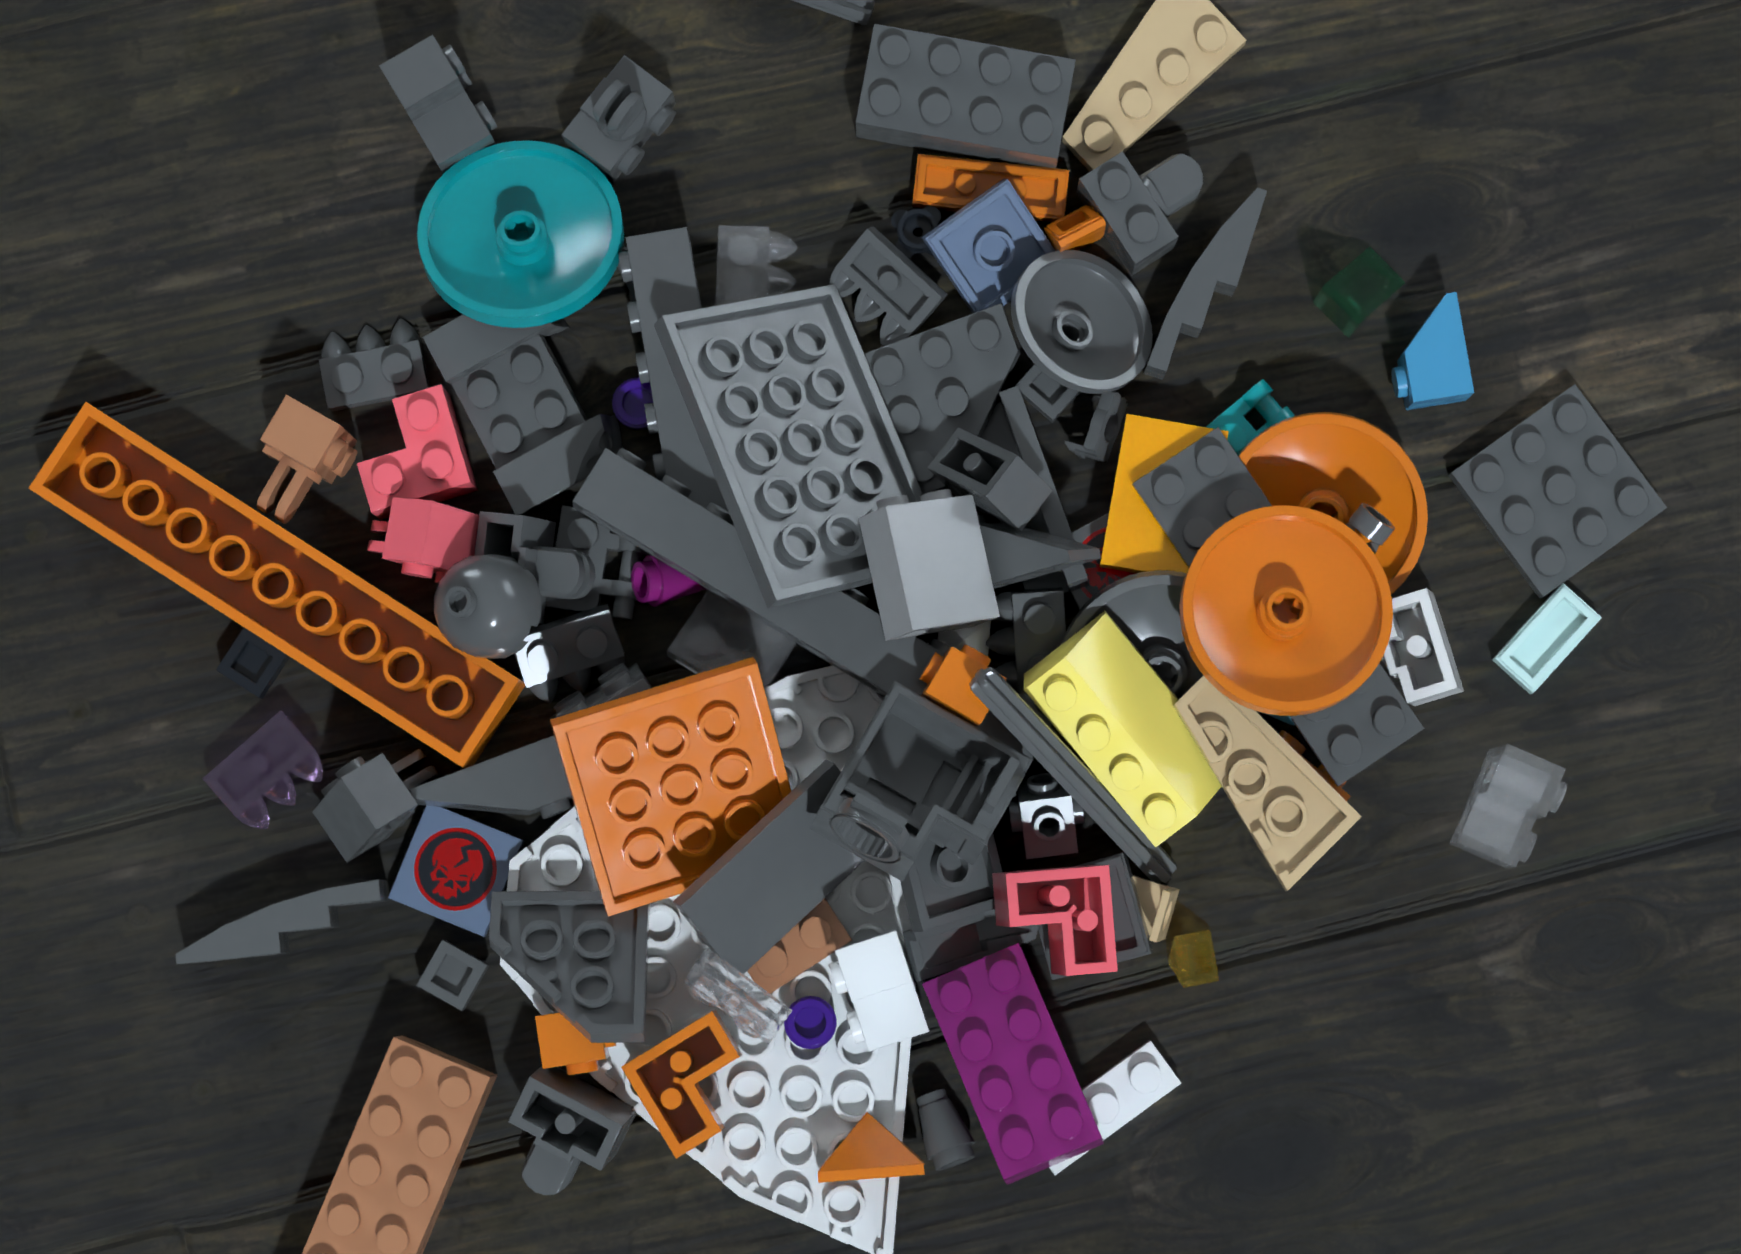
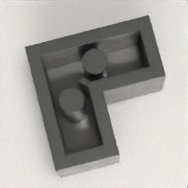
M432 34L379 65L443 174L464 157L496 144L490 131L498 126L483 101L475 105L471 102L464 89L471 86L472 82L450 44L441 49Z

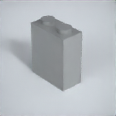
M944 489L923 494L920 496L921 501L911 503L908 502L907 495L892 496L878 500L876 502L877 510L859 517L885 641L970 628L1000 617L973 495L952 497L951 490Z

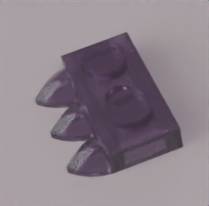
M279 711L208 773L203 780L238 820L253 828L267 829L269 827V814L263 798L266 796L276 803L293 806L296 802V792L290 774L293 773L304 780L321 782L323 770L320 757L316 752L318 751L317 748L284 711Z

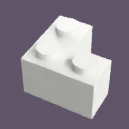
M896 930L835 950L838 961L828 965L838 995L848 992L851 1002H853L855 1011L847 1013L846 1016L855 1044L866 1041L868 1051L870 1052L929 1032Z

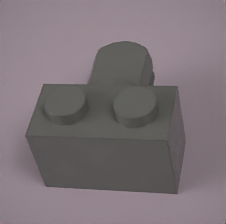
M624 55L606 78L604 77L580 107L579 113L561 134L566 147L588 159L612 182H615L621 173H624L626 176L629 175L642 160L645 151L641 148L653 133L660 136L673 121L676 115V111L673 110V107L676 105L673 91Z
M1122 151L1079 178L1076 193L1084 205L1090 206L1104 218L1106 222L1104 236L1132 276L1174 249L1179 236L1167 218L1198 197L1203 185V173L1200 165L1192 157L1185 154H1176L1138 176Z
M480 511L474 555L497 554L514 559L522 568L528 569L533 574L541 593V618L539 624L544 623L547 597L578 599L589 593L595 580V567L592 559L581 551L553 547L556 522L524 515Z
M422 749L412 752L392 765L383 753L368 762H365L362 756L339 769L335 773L337 779L321 790L324 798L312 813L347 863L386 840L396 828L403 825L415 812L414 809L418 804L411 795L410 789L433 781L439 775L435 767L431 765L402 782L401 778L412 772L427 759Z
M541 1066L529 1076L508 1121L536 1136L522 1167V1178L527 1186L535 1193L555 1195L565 1189L572 1181L581 1161L601 1171L618 1153L636 1115V1111L632 1110L634 1107L574 1075H567V1071L559 1067L543 1069Z

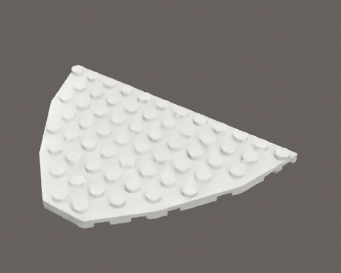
M834 666L787 676L765 689L791 791L826 759L835 763L840 771L843 770L884 700V696ZM575 806L550 826L551 828L533 843L514 856L509 863L507 891H599ZM864 861L825 897L852 939L851 942L841 948L896 930L916 990V982H914L903 937V932L912 929L901 882L869 862ZM680 894L650 903L645 1042L616 1043V1046L608 1047L609 1058L597 1060L598 1071L589 1072L591 1076L625 1103L633 1106L632 1110L636 1111L638 1115L658 1130L621 1067L701 1017L716 1010L743 1055L698 1082L725 1128L686 1154L698 1161L720 1179L724 1185L745 1200L795 1222H800L830 1235V1237L855 1246L868 1253L893 1254L899 1177L819 1183L818 1170L866 1112L903 1142L911 1038L870 1052L868 1051L866 1041L855 1044L846 1016L847 1013L855 1011L853 1002H851L848 992L838 995L828 965L838 961L835 952L764 998L748 972H745L738 980L727 972L673 903ZM500 957L501 967L518 984L541 1015L559 1013ZM805 996H816L826 1000L834 1009L837 1018V1026L833 1037L825 1045L815 1049H806L794 1044L787 1036L784 1027L785 1014L790 1005Z

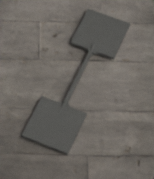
M1219 427L1132 483L1188 568L1204 542L1223 524L1245 512L1272 506ZM1380 663L1371 676L1354 693L1338 704L1315 713L1290 716L1337 787L1425 729Z

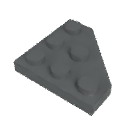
M1002 303L864 354L922 494L947 488L927 467L958 427L981 437L997 404L999 392L1018 360L1020 351Z
M600 891L492 892L489 927L490 946L507 964L591 1043L645 1042L650 904L608 917Z

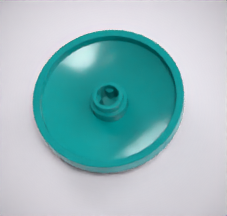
M527 140L504 142L485 147L464 157L450 167L437 180L423 203L418 221L417 239L427 277L436 292L451 307L463 315L485 324L508 328H527L552 323L577 312L590 303L604 289L619 264V252L622 251L624 243V227L617 195L606 176L593 163L565 147L541 141Z

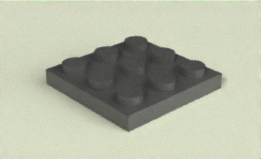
M1576 384L1448 475L1539 599L1667 508Z

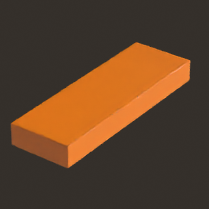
M918 154L912 207L924 208L926 206H934L938 210L957 212L1005 178L1009 180L1036 221L1054 222L1065 215L1069 170Z

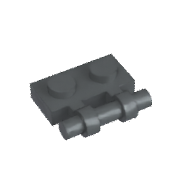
M562 505L556 548L577 550L589 556L595 567V580L593 587L586 596L578 599L547 597L546 607L580 613L600 606L601 596L615 598L612 617L632 620L635 601H638L634 595L631 583L632 568L636 562H641L642 557L647 556L648 553L621 536L612 534L611 530L575 508ZM609 551L622 553L618 580L604 579Z

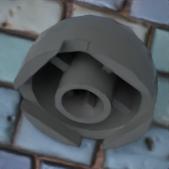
M497 554L469 556L455 563L439 581L434 595V615L442 635L454 648L477 658H507L524 648L529 641L523 640L528 636L531 626H538L541 618V593L533 574L528 569L522 568L514 559Z

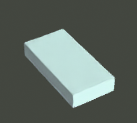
M1562 583L1498 652L1492 661L1529 694H1533L1602 617Z

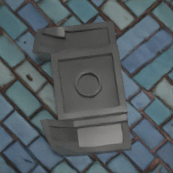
M461 315L422 338L443 378L447 383L452 384L496 468L493 473L515 515L527 512L587 478L605 448L617 454L620 448H623L620 426L616 415L599 414L587 419L545 339L547 336L559 333L570 327L564 319L541 326L508 328L485 324Z
M993 833L973 865L957 857L958 854L944 846L942 848L927 839L903 882L900 881L912 929L903 932V937L914 982L953 971L1019 943L1021 947L1036 939L1039 925L996 926L992 873H1001L1002 868Z

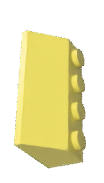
M1106 611L1098 615L1024 673V691L1155 847L1159 846L1197 817L1222 787L1173 707L1179 699Z

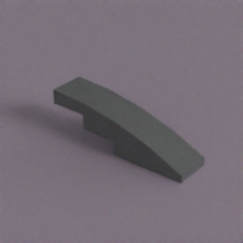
M1257 188L1222 225L1192 267L1165 317L1143 374L1163 380L1178 334L1182 333L1198 338L1214 291L1232 297L1240 279L1267 190Z
M378 879L325 888L269 905L218 928L176 953V964H193L290 953L288 932L339 927L337 906L388 901L387 880Z

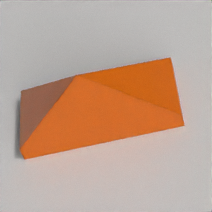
M866 1112L818 1170V1182L925 1175L924 1161L872 1115Z

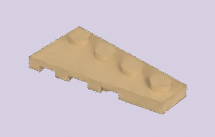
M1155 0L1064 134L1062 142L1091 172L1122 151L1125 153L1244 47L1247 40L1210 0Z
M1204 675L1173 705L1285 891H1288L1362 817L1256 711L1226 697Z

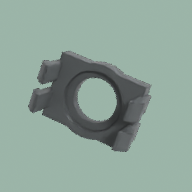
M1116 391L1092 394L1095 397H1099L1100 400L1093 414L1083 446L1065 441L1069 450L1079 458L1085 459V457L1108 462L1128 405L1126 403L1127 400Z

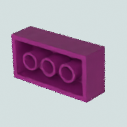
M1019 943L922 984L999 1170L1007 1185L1104 1144Z

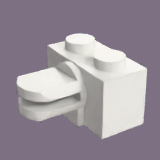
M1425 588L1393 598L1392 629L1380 664L1393 683L1401 682L1406 702L1412 706H1418L1464 692L1434 593Z

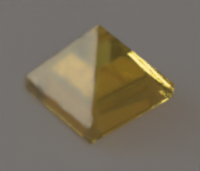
M1210 930L1177 935L1173 938L1168 964L1183 988L1219 981Z

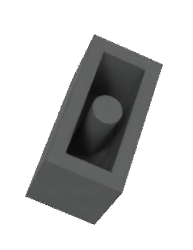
M959 427L927 467L957 497L973 495L977 510L1020 531L1038 513L1040 506L1053 491L1018 455Z

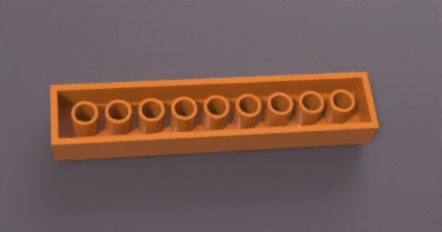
M85 402L28 488L462 768H468L476 763L525 687L523 681L487 658H477L454 648L442 635L439 627L87 402Z

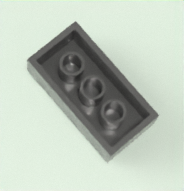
M874 24L856 118V137L992 162L1056 169L1076 59Z

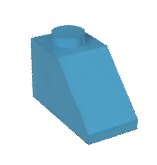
M1457 292L1447 293L1441 299L1398 358V367L1392 368L1393 390L1396 398H1404L1405 410L1466 401L1474 393Z

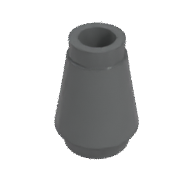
M936 1090L917 1098L926 1160L933 1161L935 1170L948 1169L973 1159L975 1154L971 1145L976 1142L951 1099L948 1098L946 1090Z

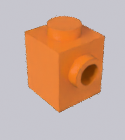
M965 644L961 650L953 646L950 647L944 656L935 652L919 678L927 684L921 696L977 727L982 723L989 709L970 690L969 683L975 677V673L978 670L989 668L988 665L991 659Z
M560 1013L535 1016L543 1069L566 1065L567 1075L598 1071L597 1060L609 1058L608 1047L616 1046V1043H591Z

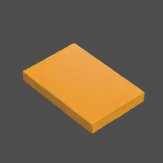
M1126 414L1100 567L1132 573L1155 570L1187 573L1188 566L1143 502L1132 483L1213 431V428ZM1221 430L1227 439L1229 431Z

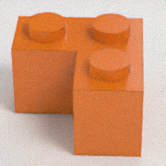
M716 1010L711 1011L621 1067L676 1159L725 1128L698 1082L743 1054Z

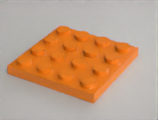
M754 657L550 719L604 909L608 917L681 894L791 792L759 667Z

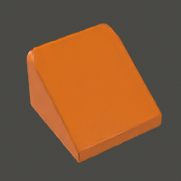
M1085 205L1046 225L1044 229L1055 251H1078L1104 236L1106 222L1098 212Z

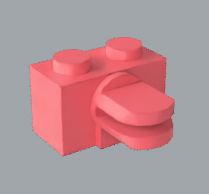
M393 497L389 521L372 520L371 525L372 532L386 535L385 541L369 540L367 551L382 555V559L402 564V574L431 579L433 573H436L435 583L439 584L442 577L455 563L469 556H474L479 515L432 500Z

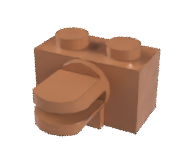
M286 395L260 439L266 444L262 452L279 463L257 500V509L268 514L277 506L274 515L275 519L283 524L288 523L295 515L313 482L320 484L323 479L332 485L337 475L340 477L346 475L357 455V451L353 449L357 440L338 423Z

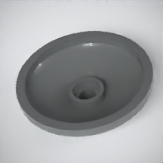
M1057 250L1044 254L1034 260L1019 276L1011 298L1013 326L1026 354L1048 377L1072 390L1090 394H1101L1124 387L1145 367L1152 348L1153 334L1150 316L1137 289L1112 264L1083 251L1064 250L1060 252Z

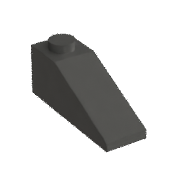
M985 515L978 516L994 590L1101 559L1100 550L1097 547L1027 527L1020 531L1004 522L986 523Z
M554 735L410 789V793L418 805L528 816L540 811L543 819L572 809L569 800L573 799Z

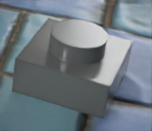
M1035 364L1015 385L1019 386L1022 397L1051 423L1080 393L1057 383L1043 373Z
M442 940L417 986L457 1009L464 1011L490 965L452 943Z

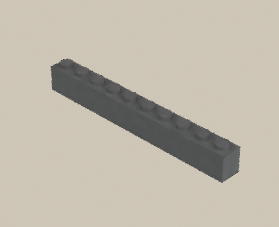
M605 448L575 496L573 508L885 697L894 681L919 695L922 694L927 684L919 678L935 652L944 656L950 646L935 638H932L929 644L916 636L885 641L880 615L866 607L870 599L854 588L767 608L736 528L732 525L733 521L728 511L709 502L705 509L688 498L691 490L679 481L667 475L659 481L643 471L647 464L633 453L620 448L617 454ZM1020 692L1019 696L1050 728L1052 723L1028 694ZM989 710L977 728L1026 756L1033 758V755Z

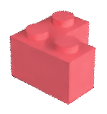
M442 384L392 399L406 448L357 463L371 513L380 520L389 518L393 497L442 502L478 491L450 394Z
M1087 865L992 873L996 926L1017 927L1047 924L1051 974L1073 976L1118 972L1109 865Z

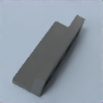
M1019 386L999 392L1001 402L996 404L980 438L1018 455L1053 490L1040 506L1038 513L1025 527L1074 541ZM1083 564L1022 581L1025 590L1062 587L1064 594L1089 586Z

